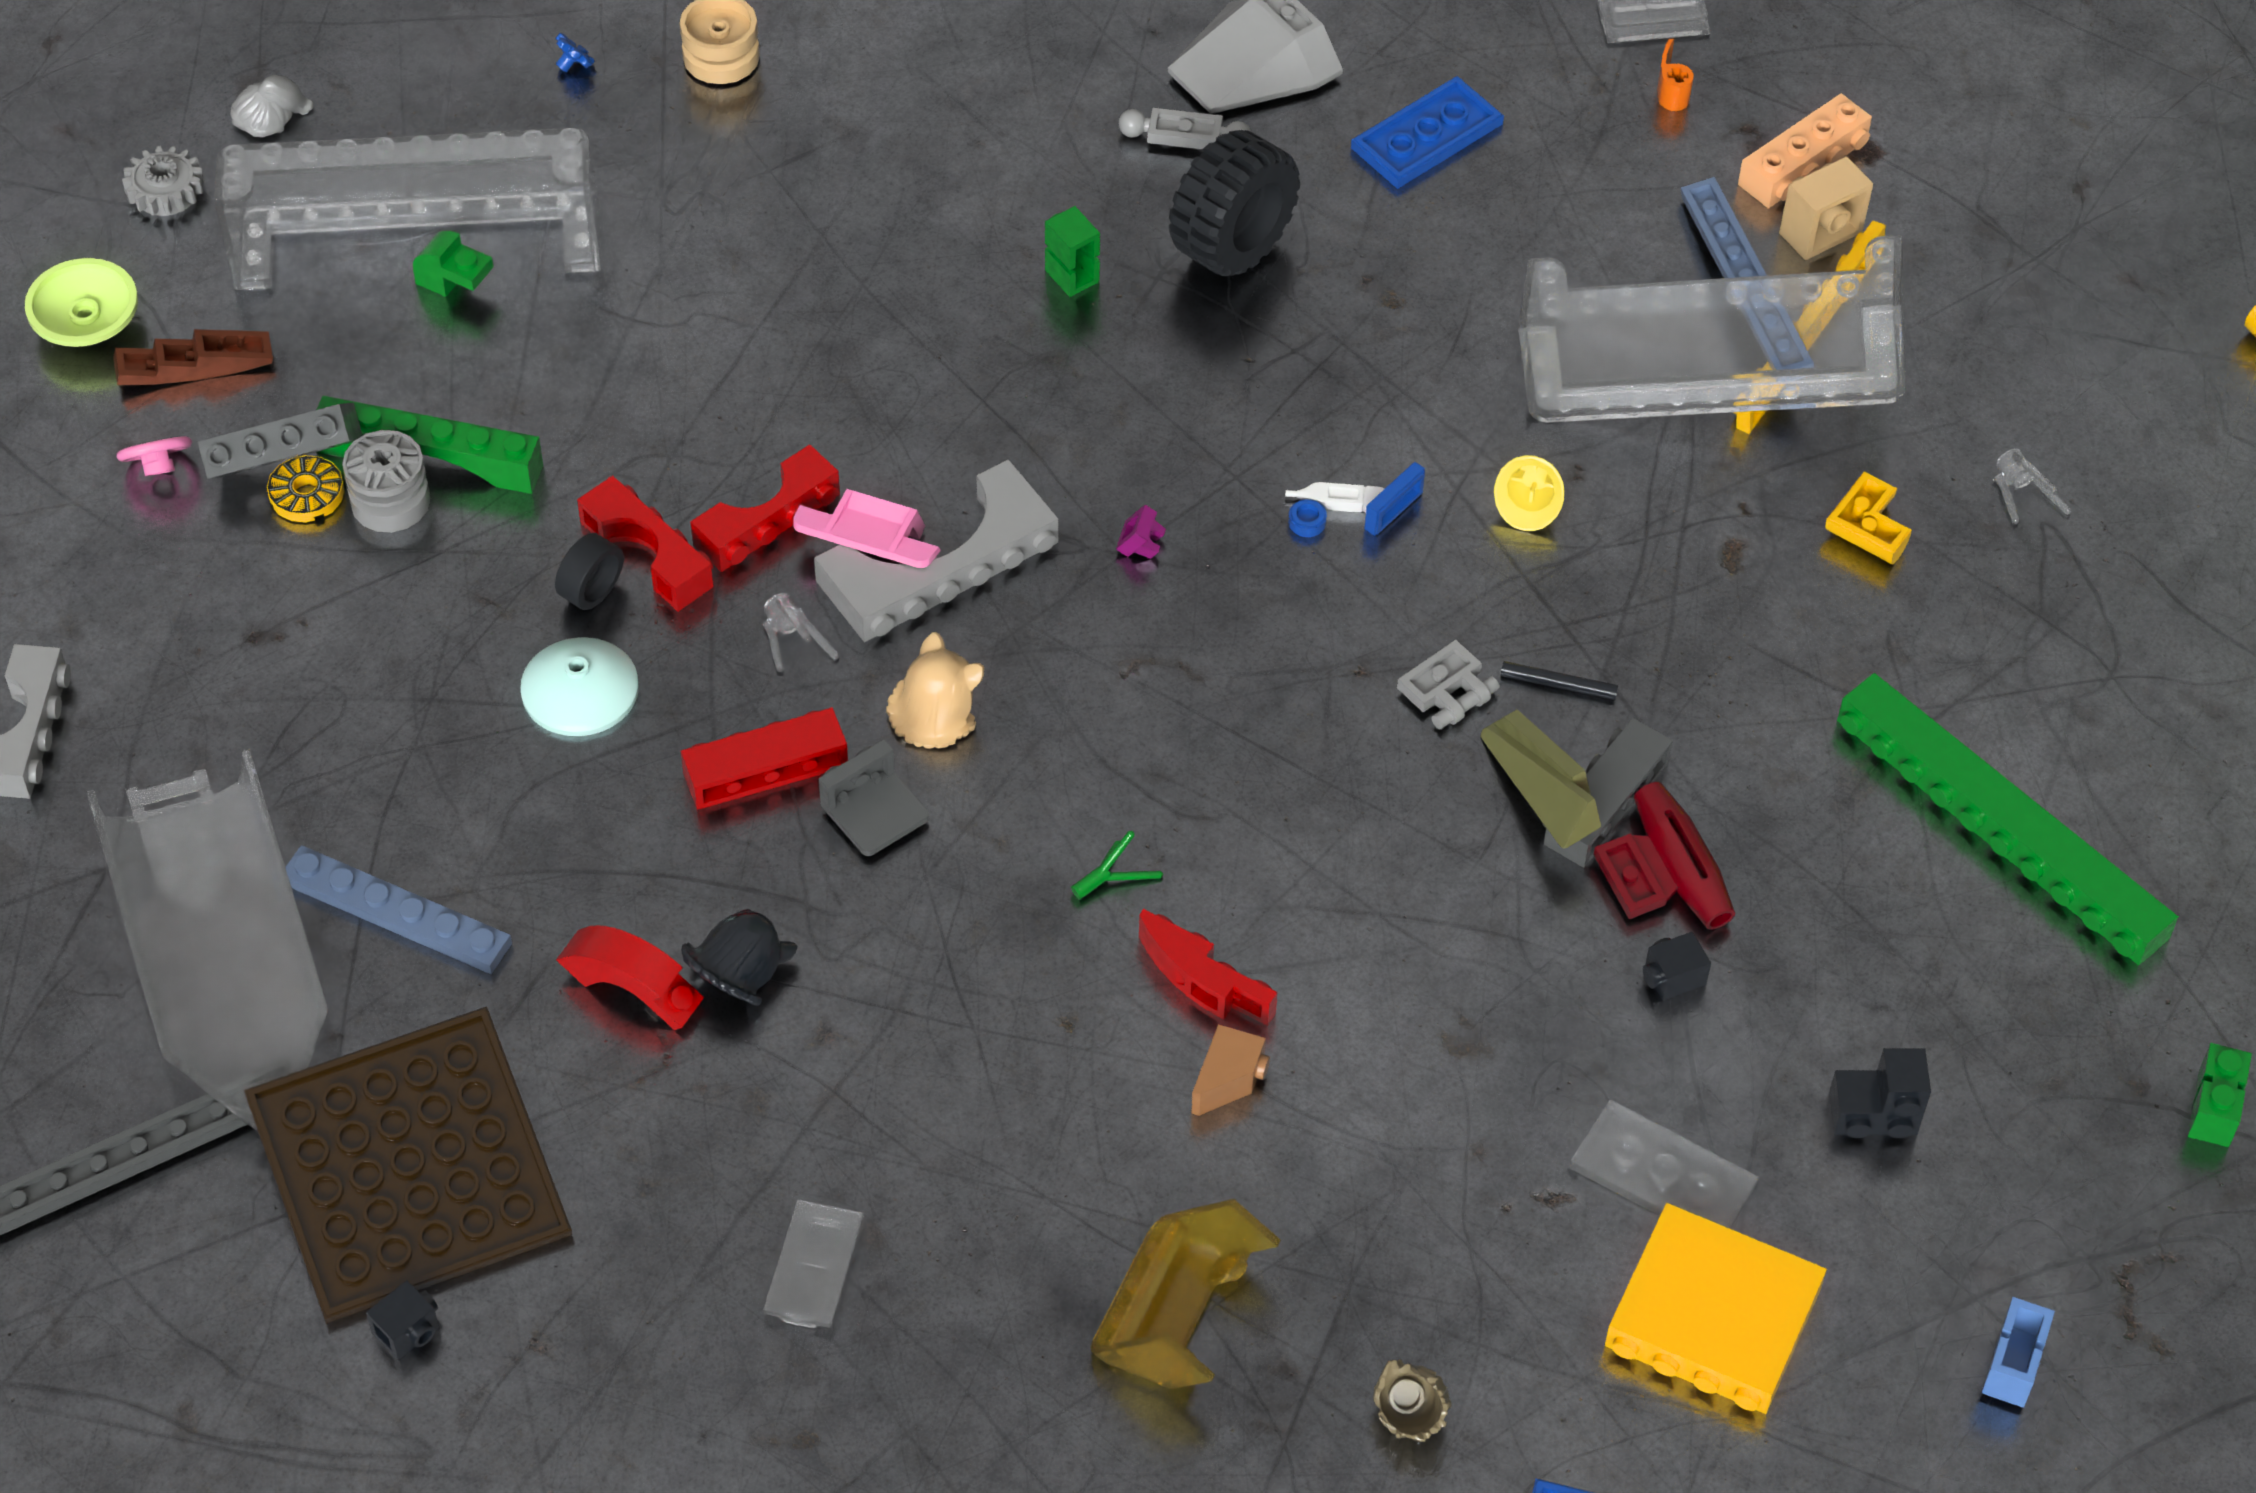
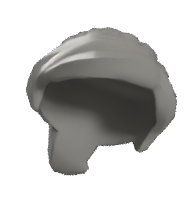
M272 74L266 77L263 82L249 85L238 95L231 104L232 124L253 137L263 138L275 133H282L284 125L291 119L293 113L308 114L313 109L314 102L305 98L298 85L286 76Z

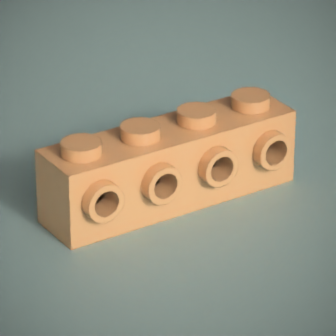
M1839 94L1743 159L1738 185L1768 209L1780 200L1785 201L1789 184L1796 178L1807 176L1819 170L1827 163L1836 162L1853 150H1860L1869 140L1872 116L1845 95Z

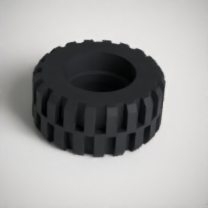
M1235 130L1216 137V142L1207 144L1203 148V153L1199 157L1196 156L1190 164L1191 168L1187 174L1184 173L1180 180V188L1178 191H1175L1172 199L1174 205L1169 212V220L1171 222L1169 224V232L1175 247L1183 254L1221 276H1233L1247 272V268H1253L1260 263L1261 257L1267 256L1270 253L1276 240H1280L1284 233L1282 232L1286 224H1289L1293 216L1291 212L1293 207L1297 205L1299 198L1297 191L1300 189L1299 170L1290 154L1251 131Z

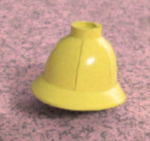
M1535 455L1516 457L1509 461L1497 476L1494 486L1496 507L1503 519L1519 530L1535 531L1543 529L1558 516L1564 502L1565 489L1558 470L1553 464Z

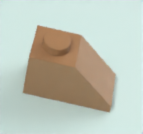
M1218 1024L1192 1092L1191 1114L1200 1116L1252 1094L1257 1079L1264 1080L1268 1071L1270 1056L1265 1055L1266 1038Z

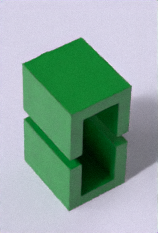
M1076 206L1062 213H1057L1046 220L1045 244L1048 247L1045 248V271L1069 297L1100 281V260L1097 256L1100 255V232Z
M2210 1043L2199 1069L2194 1097L2196 1100L2192 1109L2188 1137L2230 1147L2241 1121L2245 1097L2244 1089L2247 1085L2252 1053Z

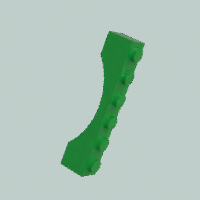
M322 396L316 409L337 404L354 403L362 436L379 430L399 431L410 436L420 446L422 455L438 458L460 466L498 488L532 494L543 468L540 439L538 436L328 396ZM352 443L316 453L344 458L345 451Z

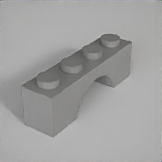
M14 644L5 672V678L12 699L22 703L27 708L21 721L14 728L0 735V796L30 799L35 783L39 784L42 779L44 751H49L51 748V727L53 720L60 717L62 708L60 696L63 688L69 686L71 668L69 664H65L61 648Z

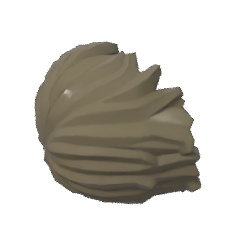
M1400 1359L1398 1361H1387L1374 1387L1373 1400L1376 1406L1380 1408L1378 1412L1379 1420L1391 1433L1396 1434L1398 1439L1408 1437L1414 1441L1425 1442L1432 1434L1438 1433L1442 1427L1447 1426L1444 1418L1451 1408L1447 1387L1443 1383L1441 1376L1436 1375V1372L1432 1369H1427L1421 1365L1414 1366L1409 1363L1404 1365Z

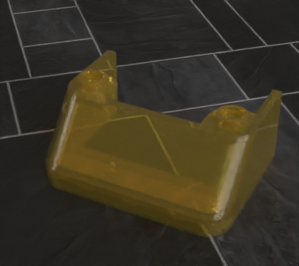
M1235 1199L1171 1213L1161 1217L1153 1224L1145 1236L1093 1338L1091 1351L1104 1363L1167 1389L1211 1382L1215 1374L1201 1363L1194 1353L1185 1348L1216 1285L1238 1280L1247 1269V1259L1250 1253L1278 1247L1281 1240Z

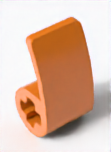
M1669 39L1662 55L1657 88L1658 101L1667 110L1680 111L1689 104L1694 74L1688 66L1670 64L1675 39Z

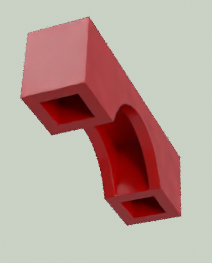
M810 444L780 463L782 487L770 501L748 508L734 507L720 502L690 521L693 546L698 551L701 550L706 553L712 564L720 572H723L732 565L741 563L747 555L763 545L770 544L779 534L792 527L793 517L799 505L818 510L822 506L831 504L840 495L839 471Z
M612 475L577 499L580 523L588 531L597 533L612 543L629 541L642 544L657 555L651 564L653 590L676 611L679 612L713 588V564L707 554L701 550H695L688 543L684 534L679 529H672L666 524L654 507L646 506L631 486L623 485Z

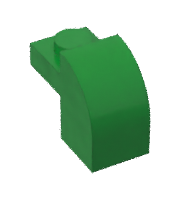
M453 231L438 232L413 261L415 284L444 297H447L457 284L474 291L494 267L491 256L461 244L460 234Z

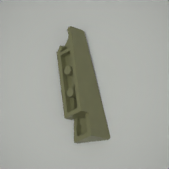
M1518 709L1482 730L1481 739L1561 848L1570 847L1601 827L1596 801L1591 796L1585 769Z

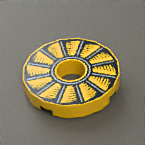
M305 455L283 462L270 474L267 483L269 500L276 513L290 521L297 522L315 521L314 517L324 514L325 517L333 513L342 502L345 492L341 471L333 462L319 456ZM305 485L315 487L309 493L297 492L300 487Z

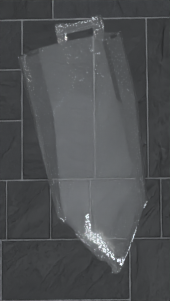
M250 749L241 751L242 762L238 782L218 793L213 794L206 769L193 771L194 776L141 790L138 789V786L125 789L132 815L127 817L106 816L97 800L95 789L86 791L103 861L162 1057L196 1082V1085L244 1123L249 1124L258 1131L244 1090L309 1068L320 1030L328 1014V1007ZM196 791L200 795L199 798L146 812L143 806Z

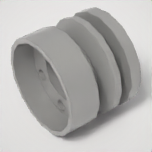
M391 430L366 433L352 442L344 453L342 466L354 517L364 527L376 532L392 533L408 529L419 522L428 511L431 499L420 446L410 436Z

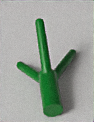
M1128 831L1121 841L1114 842L1100 866L1070 888L1074 895L1081 900L1105 881L1161 879L1163 873L1161 871L1109 872L1111 866L1135 836L1133 831Z

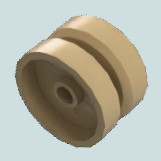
M696 0L690 3L682 12L679 24L683 42V60L686 69L695 78L706 83L727 84L747 77L757 67L760 57L759 41L757 38L758 24L754 9L746 1Z

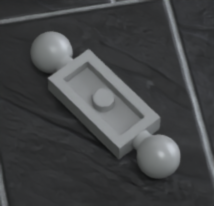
M1152 108L1151 118H1145L1144 114L1139 110L1129 109L1121 114L1118 121L1120 131L1127 137L1134 138L1140 136L1143 132H1148L1147 143L1203 149L1207 144L1216 142V137L1227 134L1229 131H1251L1250 127L1241 121H1235L1227 127H1223V116L1160 108Z

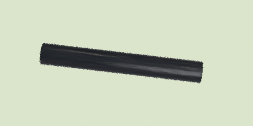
M1507 661L1503 662L1501 676L1611 700H1616L1619 686Z

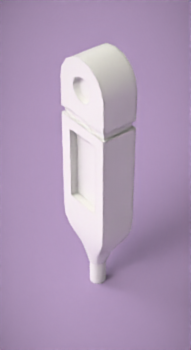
M1317 482L1301 490H1286L1285 497L1315 500L1321 503L1326 510L1359 513L1364 511L1366 513V506L1384 488Z

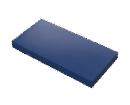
M1456 76L1351 140V149L1398 189L1503 125L1504 115Z

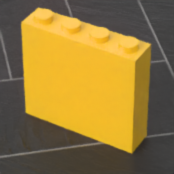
M1666 1203L1611 1320L1605 1346L1612 1349L1622 1358L1636 1359L1653 1366L1660 1374L1676 1376L1691 1382L1696 1388L1705 1393H1717L1729 1398L1745 1410H1757L1767 1414L1819 1295L1827 1269Z

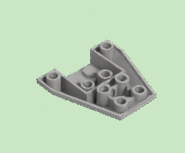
M1233 0L1168 67V73L1210 114L1315 90L1342 75L1343 68L1323 23L1298 0Z

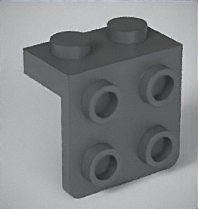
M885 740L880 741L874 746L863 748L855 757L840 766L831 767L819 778L821 807L865 856L874 855L929 820V812L926 807L895 774L894 750Z

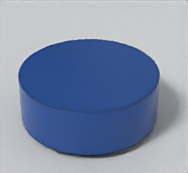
M1304 499L1297 501L1289 510L1288 524L1290 529L1302 537L1319 535L1326 527V509L1315 500Z

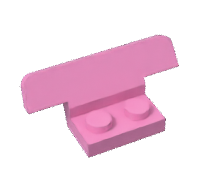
M849 489L845 491L833 514L799 505L793 517V526L798 532L916 568L928 567L941 551L938 546L908 538L910 536L920 539L925 528L918 510Z

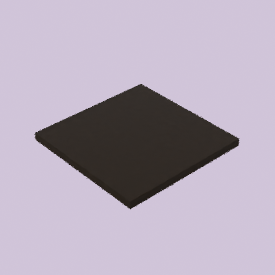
M487 1006L244 1090L326 1324L372 1308L406 1280L419 1291L572 1236L571 1226Z

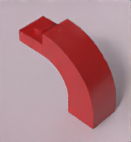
M595 925L579 929L556 959L584 987L605 982L617 985L631 992L674 1030L683 1028L704 998L679 974L683 967L674 959L642 938L617 928Z

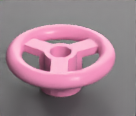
M187 436L147 442L119 450L116 457L121 462L141 460L145 476L163 474L175 470L173 459H169L168 454L189 448L192 445V440Z

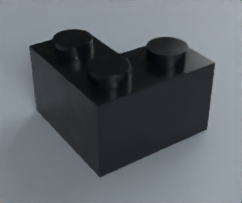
M1883 1048L1877 1070H1835L1829 1090L1834 1135H1848L1853 1138H1862L1868 1135H1890L1894 1138H1904L1910 1135H1918L1931 1094L1926 1049Z

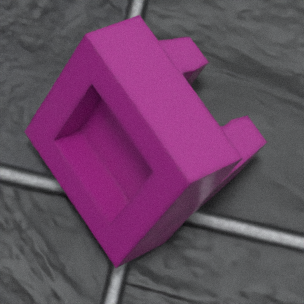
M1144 505L1130 516L1124 523L1116 550L1127 557L1133 553L1150 559L1159 552L1160 546L1152 542V540L1158 541L1164 536L1166 531L1155 520L1157 512Z

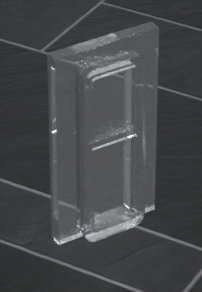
M1597 0L1607 43L1710 34L1707 20L1708 12L1704 0Z
M797 1199L764 1305V1314L779 1317L782 1322L799 1326L831 1328L864 1218L863 1213Z

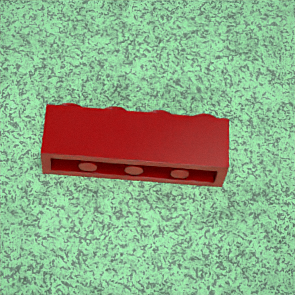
M832 707L821 711H811L804 716L783 722H772L765 727L751 731L737 732L729 737L709 743L695 744L691 748L681 750V759L685 780L696 809L700 810L822 775L831 767L840 766L848 761V748Z

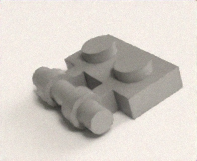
M1454 640L1400 677L1397 689L1422 712L1436 705L1440 711L1433 715L1431 719L1436 728L1442 729L1449 723L1453 725L1458 723L1465 717V712L1475 705L1480 707L1491 699V694L1497 691L1500 685L1493 676L1480 681L1476 676L1481 673L1482 663L1457 640ZM1462 687L1466 693L1458 699H1454L1450 694Z

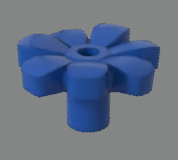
M559 33L555 38L558 41L556 44L563 52L556 65L563 71L567 72L574 62L581 63L585 68H588L595 62L594 58L588 55L589 52L583 46L578 45L576 47V43L565 34Z

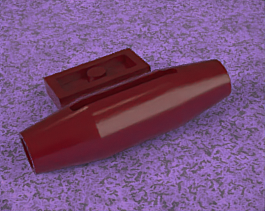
M1652 782L1643 786L1634 795V800L1647 836L1632 835L1630 833L1596 846L1593 854L1628 919L1665 906L1667 901L1677 891L1707 929L1712 930L1724 926L1734 918L1735 911L1721 870L1691 817L1661 782Z

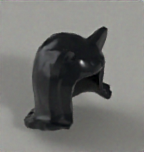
M745 909L720 921L697 948L688 942L682 945L681 952L683 961L710 984L735 998L746 1000L752 1005L759 1006L762 998L756 996L757 990L771 979L779 963L792 959L798 946L794 942L779 941L777 931L771 920L761 913Z

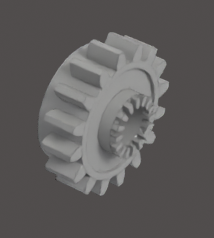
M157 146L153 154L144 150L142 151L143 158L141 160L132 157L130 159L132 167H126L123 170L125 178L122 179V183L129 203H136L138 211L144 210L153 216H168L182 212L191 204L197 202V194L203 193L202 183H204V177L197 157L190 158L188 150L177 154L176 146H171L168 152H163L161 146Z

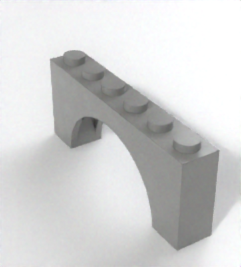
M1009 459L977 475V500L985 512L977 531L959 548L934 559L928 567L916 568L906 564L878 561L844 545H838L814 557L816 582L864 642L876 636L885 635L895 626L909 619L918 618L928 609L942 602L951 601L961 592L973 586L984 584L994 575L1006 569L1015 568L1027 558L1039 552H1046L1058 543V518Z

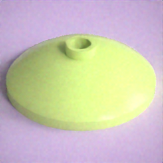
M95 258L69 260L49 268L32 283L25 298V312L32 329L49 342L73 347L97 344L115 336L129 324L138 306V293L132 277L120 266Z

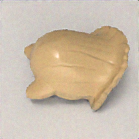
M931 633L922 643L920 654L909 666L906 677L897 683L896 688L893 689V694L887 700L886 713L889 716L888 721L891 723V727L895 729V734L898 737H905V742L914 744L916 747L924 746L927 749H932L934 747L945 748L953 745L957 739L966 737L969 732L974 731L976 727L975 717L970 713L973 704V689L983 679L984 666L981 663L969 664L959 654L945 649L943 638L939 633Z

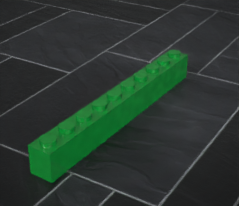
M1873 673L1843 697L1837 721L1846 732L1859 738L1871 748L1877 757L1885 759L1896 768L1904 779L1917 785L1930 796L1936 805L1944 807L1960 820L1967 830L1976 833L1987 842L1995 853L2004 856L2019 868L2027 879L2035 881L2050 893L2058 904L2066 906L2082 919L2083 923L2090 930L2098 932L2109 941L2118 953L2130 958L2139 966L2171 938L2179 916L1876 673Z

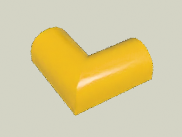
M1865 471L1829 515L1825 524L1826 529L1831 533L1892 565L1902 555L1912 531L1908 527L1881 514L1896 495L1897 488Z

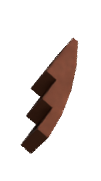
M194 329L192 339H154L153 349L115 348L114 352L117 385H157L197 381L243 372L272 364L273 361L269 331Z

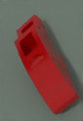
M1145 909L1139 914V938L1153 962L1173 985L1198 1005L1223 1020L1233 1008L1267 1026L1276 1015L1278 992L1272 990L1267 983L1261 980H1253L1237 972L1228 963L1213 960L1214 944L1209 942L1202 934L1189 932L1175 925L1164 915H1155Z

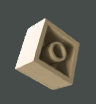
M1847 156L1836 162L1827 163L1819 170L1807 176L1796 178L1788 187L1779 234L1805 261L1857 236L1859 232H1863L1873 182Z

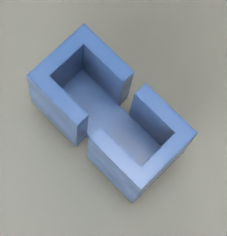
M2012 1297L2001 1327L1982 1394L2024 1408L2034 1384L2043 1348L2055 1313L2054 1310Z

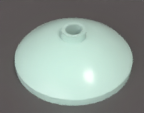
M578 637L556 642L537 653L524 670L520 688L523 705L529 716L538 725L551 732L565 736H587L613 727L628 715L636 702L639 682L634 663L619 647L596 638Z

